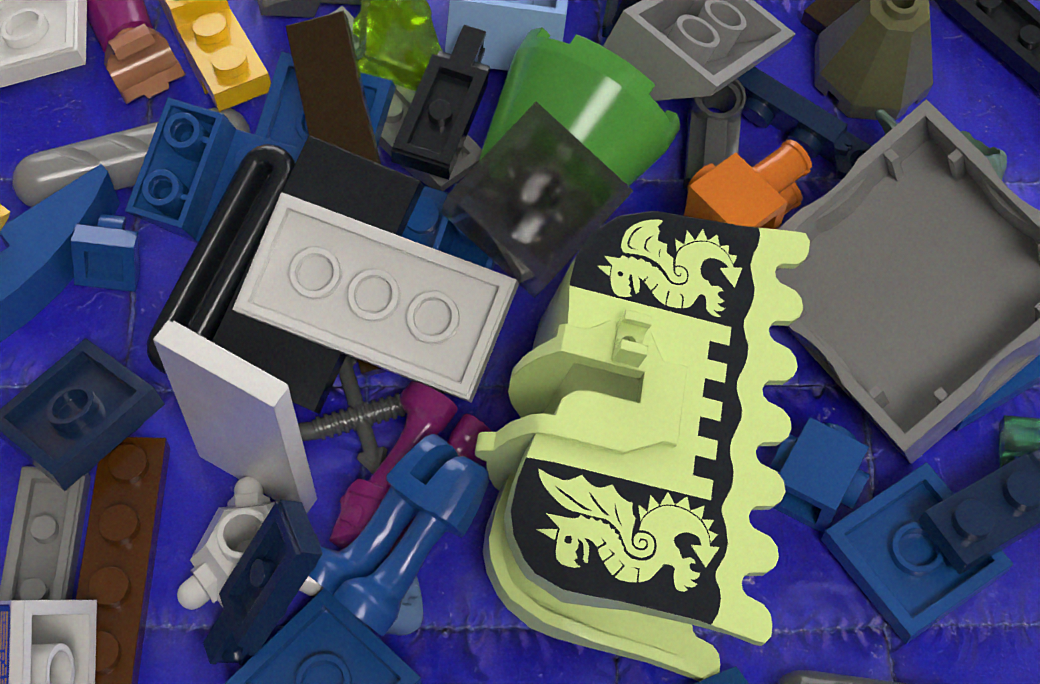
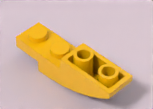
M159 0L204 93H209L219 112L268 93L271 85L269 73L231 11L227 0Z

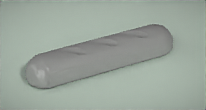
M217 107L209 108V110L219 112ZM231 108L219 112L224 114L236 129L250 133V127L242 114ZM158 122L36 152L24 157L17 164L13 172L12 186L18 199L27 206L33 207L100 164L108 171L115 191L134 186Z

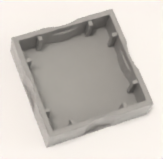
M927 99L859 157L848 174L832 190L813 203L802 207L777 229L806 233L810 240L809 253L801 265L794 269L778 268L775 271L779 282L795 290L802 298L803 311L800 317L794 323L785 326V328L910 464L916 461L1040 355V210L1032 207L1013 193L999 178L989 159Z

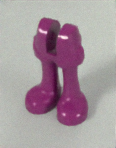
M411 381L403 390L399 401L402 409L407 413L405 427L390 453L368 481L363 479L355 480L347 488L345 495L340 498L341 512L329 539L331 543L341 550L350 545L371 520L391 487L386 479L387 474L424 437L431 434H439L446 428L458 411L456 404L448 397L416 381ZM464 414L451 432L447 443L455 448L458 457L465 456L487 468L486 461L475 455L478 434L493 431L473 415ZM414 518L406 526L401 535L398 537L386 558L390 555V553L400 542V540L410 527L411 523L413 522Z

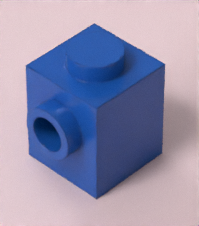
M809 417L799 438L789 434L788 438L781 443L770 466L780 472L779 475L784 480L785 494L782 501L773 508L824 534L840 505L843 504L853 509L867 483L870 474L859 468L869 446L857 441L856 437L842 426L833 423L823 424Z

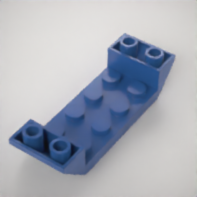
M168 97L125 211L194 243H198L239 164L249 151L257 146L266 144L280 146L292 155L296 163L302 149L238 130L222 113ZM454 184L451 194L424 186L401 237L493 271L515 203L514 201L458 184Z

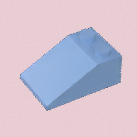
M450 0L445 52L452 54L464 25L486 31L483 45L485 53L481 63L490 66L491 69L509 71L515 52L531 30L543 27L550 34V39L563 42L568 0Z

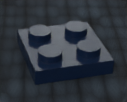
M85 338L0 409V437L62 490L66 491L131 433L138 430L147 419L165 404L153 386Z

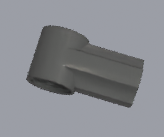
M735 79L712 96L694 97L691 99L686 119L688 136L683 189L687 190L692 177L704 166L711 163L717 166L735 152L738 154L741 113L746 101L745 89L739 80ZM714 107L720 109L724 113H715L707 108Z

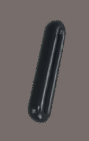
M271 144L257 146L249 151L239 164L149 334L147 354L152 365L160 372L166 374L153 339L168 320L171 322L175 321L212 342L274 211L280 194L296 164L292 155L282 147Z

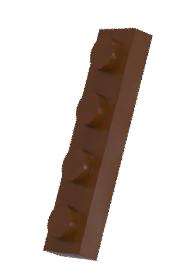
M127 437L97 464L76 600H97L95 684H138L170 455V446L166 438Z

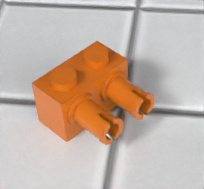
M790 139L783 142L781 147L753 167L736 152L717 166L713 163L708 164L692 177L687 186L688 195L683 216L740 226L778 229L781 227L784 215L802 204V193L795 181L811 172V159L799 143Z

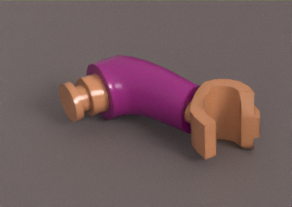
M87 0V21L105 53L104 65L126 105L143 96L149 100L169 90V83L186 75L163 34L153 29L144 0Z

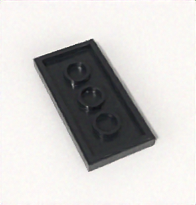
M309 135L282 193L402 236L424 185L420 180ZM264 230L212 342L288 384L293 403L320 414L347 355L232 310L265 233Z

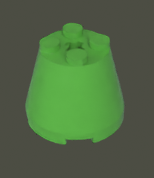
M541 27L533 29L527 34L513 56L475 172L482 183L478 191L514 201L513 212L529 220L527 224L528 229L545 242L557 245L562 236H577L666 153L680 130V120L675 112L666 110L664 113L650 95L655 84L629 62L607 48L577 34L570 44L550 39V34Z

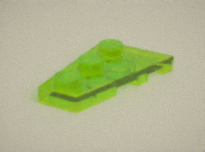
M360 0L361 12L353 19V34L359 37V47L355 51L360 72L392 80L396 85L417 91L432 54L438 55L439 51H443L438 42L428 2L426 0Z

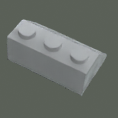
M641 0L623 10L603 47L617 54L648 77L655 84L650 95L654 101L712 96L790 43L795 33L754 0Z

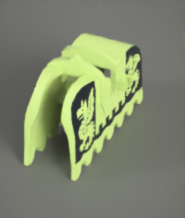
M648 211L617 216L588 236L538 324L533 350L522 357L512 370L508 393L511 404L521 418L509 422L497 432L479 433L475 449V455L486 461L489 479L493 486L499 490L486 526L483 556L486 573L496 594L506 608L529 628L559 640L646 662L697 681L720 673L719 653L712 644L695 635L692 625L728 634L757 646L764 645L772 635L771 614L764 604L746 595L742 588V581L745 576L765 575L776 566L779 559L777 545L770 536L758 531L751 525L749 514L752 510L772 509L782 501L785 494L784 480L778 472L760 463L757 459L756 450L759 446L779 445L788 438L792 429L790 417L784 409L767 401L763 395V387L765 385L785 384L792 379L798 368L795 355L789 348L772 339L769 328L771 326H789L797 321L803 311L802 298L795 290L780 283L776 278L775 271L778 268L794 269L806 260L810 246V240L806 233L740 226L659 211Z

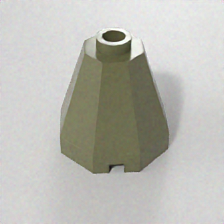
M860 0L818 36L815 44V87L825 96L828 91L839 100L836 107L849 118L877 120L875 111L883 109L896 121L906 113L908 107L914 102L918 104L923 100L933 85L929 0Z

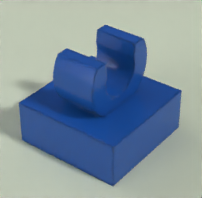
M101 214L97 226L76 224L71 238L74 285L136 292L140 278L138 231L124 230L126 225L125 216Z

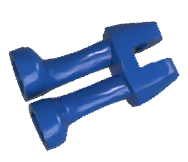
M437 434L424 437L387 474L386 479L391 487L359 536L340 551L320 546L323 554L318 560L315 569L309 574L313 580L330 592L336 600L382 637L397 620L401 602L432 547L446 531L460 538L464 537L488 487V471L465 456L458 457L455 448ZM414 518L413 522L411 523L410 527L408 528L400 542L390 553V555L386 558L398 537L401 535L406 526Z

